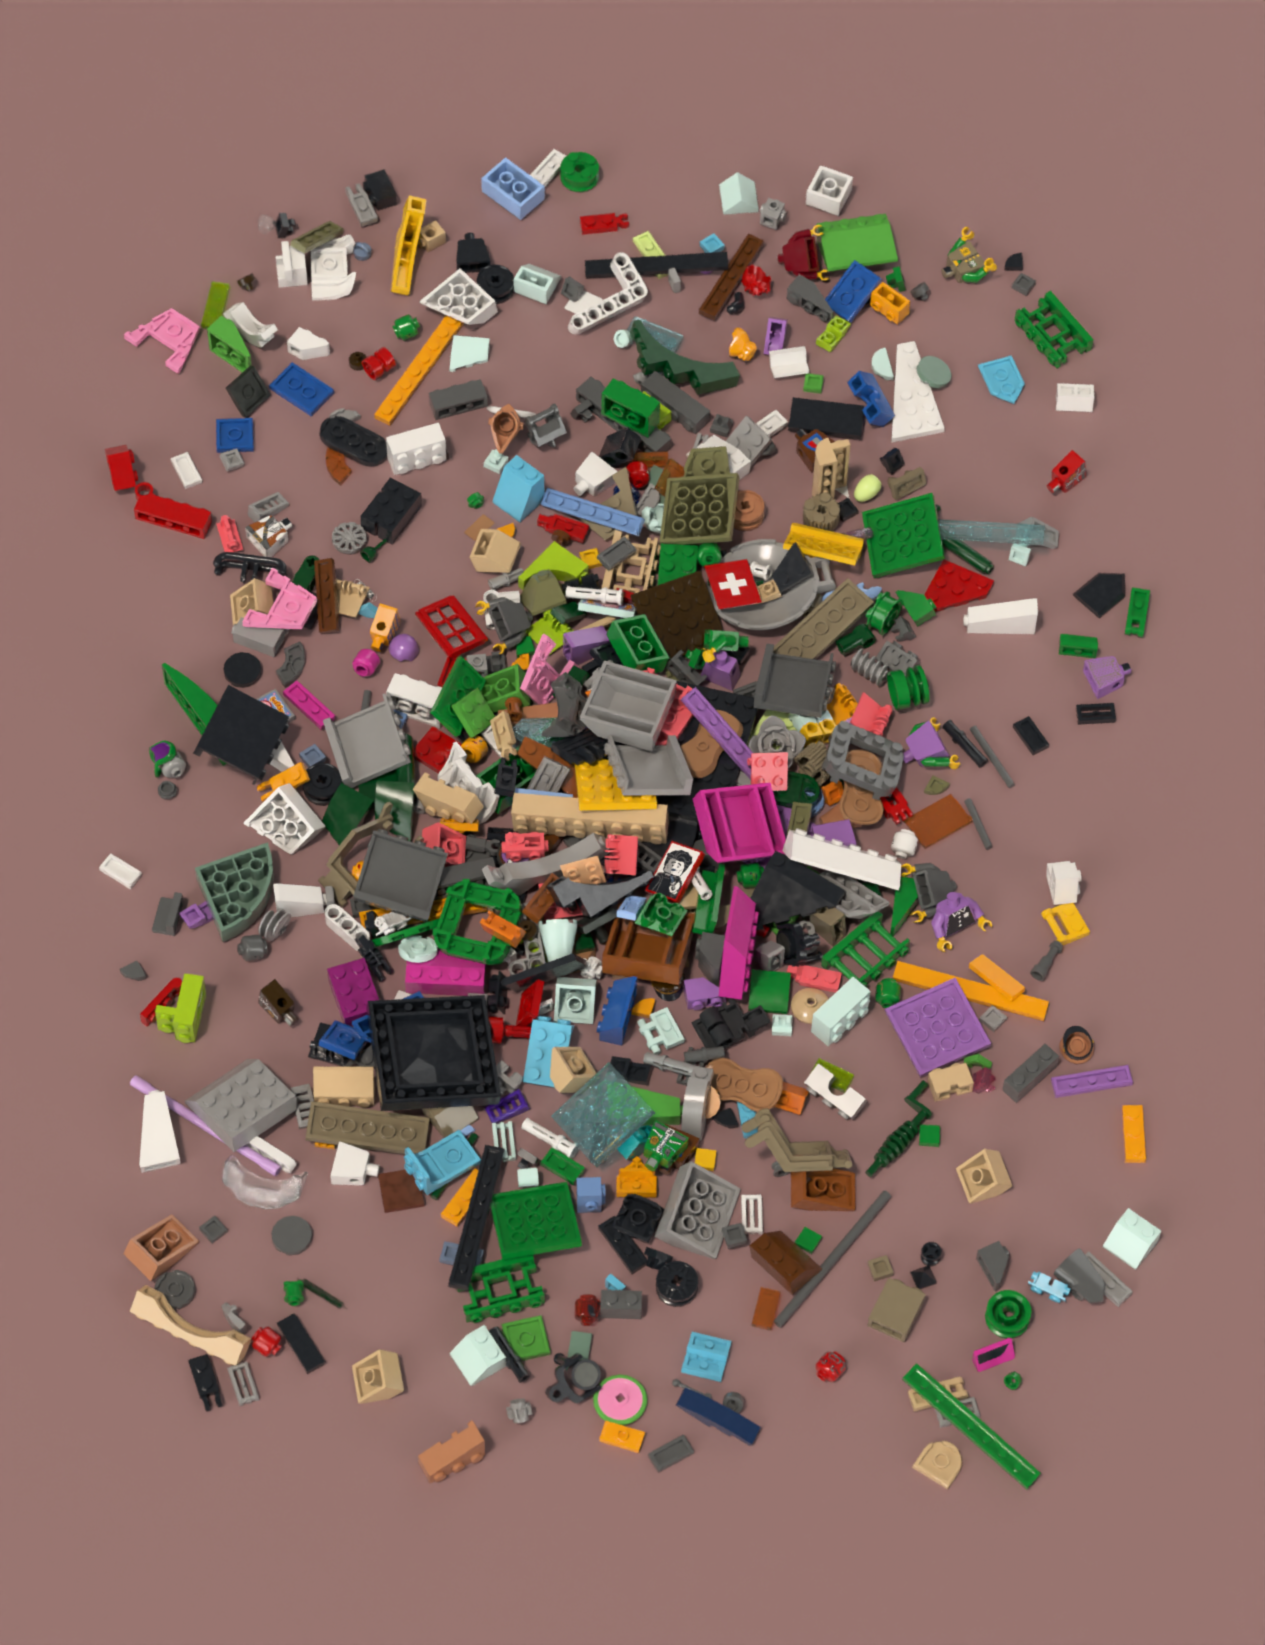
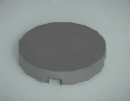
M287 1216L278 1220L273 1226L271 1233L275 1248L286 1255L302 1253L308 1248L312 1239L311 1227L307 1221L297 1216Z
M180 1270L163 1273L157 1279L154 1286L155 1290L164 1294L174 1310L188 1306L195 1295V1284L191 1276Z

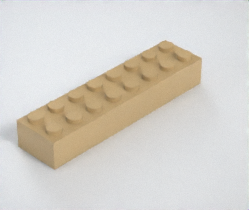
M514 793L511 816L513 830L518 833L539 832L544 833V835L555 834L560 837L568 835L577 838H584L592 833L603 835L605 838L608 837V834L638 836L640 842H651L653 844L667 843L669 827L668 805L657 804V809L579 811L578 798Z

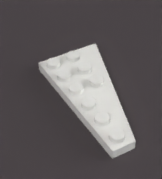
M915 341L897 344L893 406L895 416L893 417L891 443L944 432V425L931 387L928 386L929 383L926 381L924 383L917 374L916 368L921 358Z

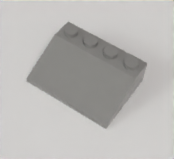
M692 1161L680 1166L655 1237L671 1246L716 1259L724 1237L722 1228L728 1226L741 1189Z

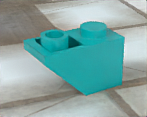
M646 1125L628 1128L614 1146L626 1160L633 1159L636 1156L639 1157L644 1153V1146L652 1127Z

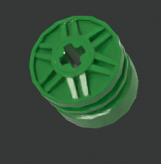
M920 665L914 666L913 669L908 667L906 669V677L901 669L887 673L888 690L896 710L909 708L911 700L915 706H919L920 702L922 704L929 703V685L924 670Z

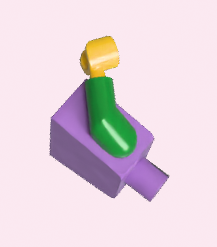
M932 717L930 721L914 725L905 740L910 749L903 752V760L906 764L916 759L920 766H949L951 769H957L960 763L953 761H957L959 757L952 755L950 759L948 758L950 755L937 733L941 724H936L937 719L935 717Z

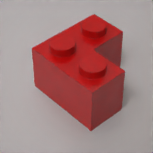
M127 445L106 448L105 454L114 491L136 487L135 481H138L137 471L132 468V463H135L132 450L128 449Z

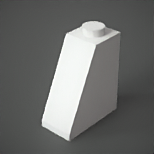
M273 884L277 911L282 908L285 910V914H291V918L324 913L323 906L327 905L326 894L321 893V887Z

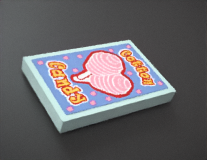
M581 599L578 605L580 611L621 618H629L636 615L634 605L628 603L618 605V603L607 602L603 604L598 600Z

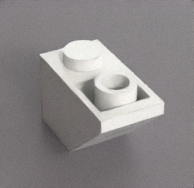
M300 327L287 341L288 353L301 360L324 357L330 354L329 342L327 340L319 338L309 330H304Z

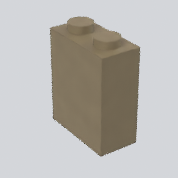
M888 1278L868 1318L867 1326L905 1343L924 1304L926 1294L916 1287L911 1288L904 1285L898 1279Z

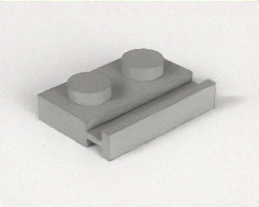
M544 756L527 789L557 793L570 769L568 766H564Z

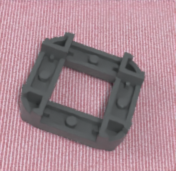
M841 721L835 726L828 739L829 744L825 760L822 763V770H826L832 776L830 780L836 784L840 778L873 792V799L879 800L880 797H891L898 784L903 763L902 745L849 724L846 721ZM849 743L882 756L879 775L845 761Z

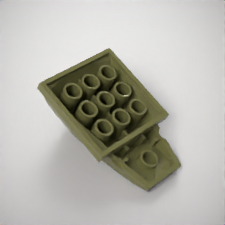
M726 446L691 449L684 466L685 473L683 477L667 478L659 543L684 545L732 541L739 475L738 473H730Z

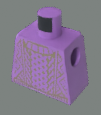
M1109 656L1086 660L1083 672L1096 698L1099 699L1121 688L1124 683V675L1130 674L1131 668L1129 663L1119 665L1115 657Z

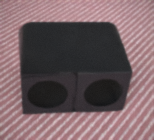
M626 427L610 434L605 439L599 457L611 467H616L630 461L635 457L641 437L629 427L628 429Z

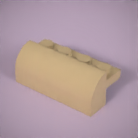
M825 438L818 443L815 451L812 496L815 497L816 494L819 496V494L825 492L829 493L833 497L832 499H834L835 489L847 485L851 446L848 439L830 443L829 438Z

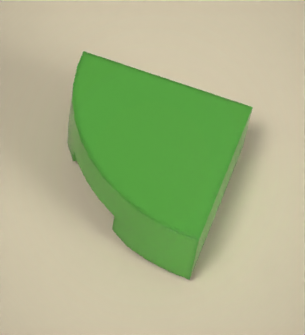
M980 1054L964 1058V1063L970 1068L975 1065L982 1066L984 1070L990 1069L992 1065L991 1061Z

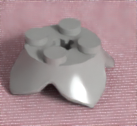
M771 715L761 724L758 735L750 739L748 747L753 753L788 752L789 768L793 763V759L803 750L806 738L799 731L788 730L780 718ZM773 743H776V746H780L778 750L772 748Z

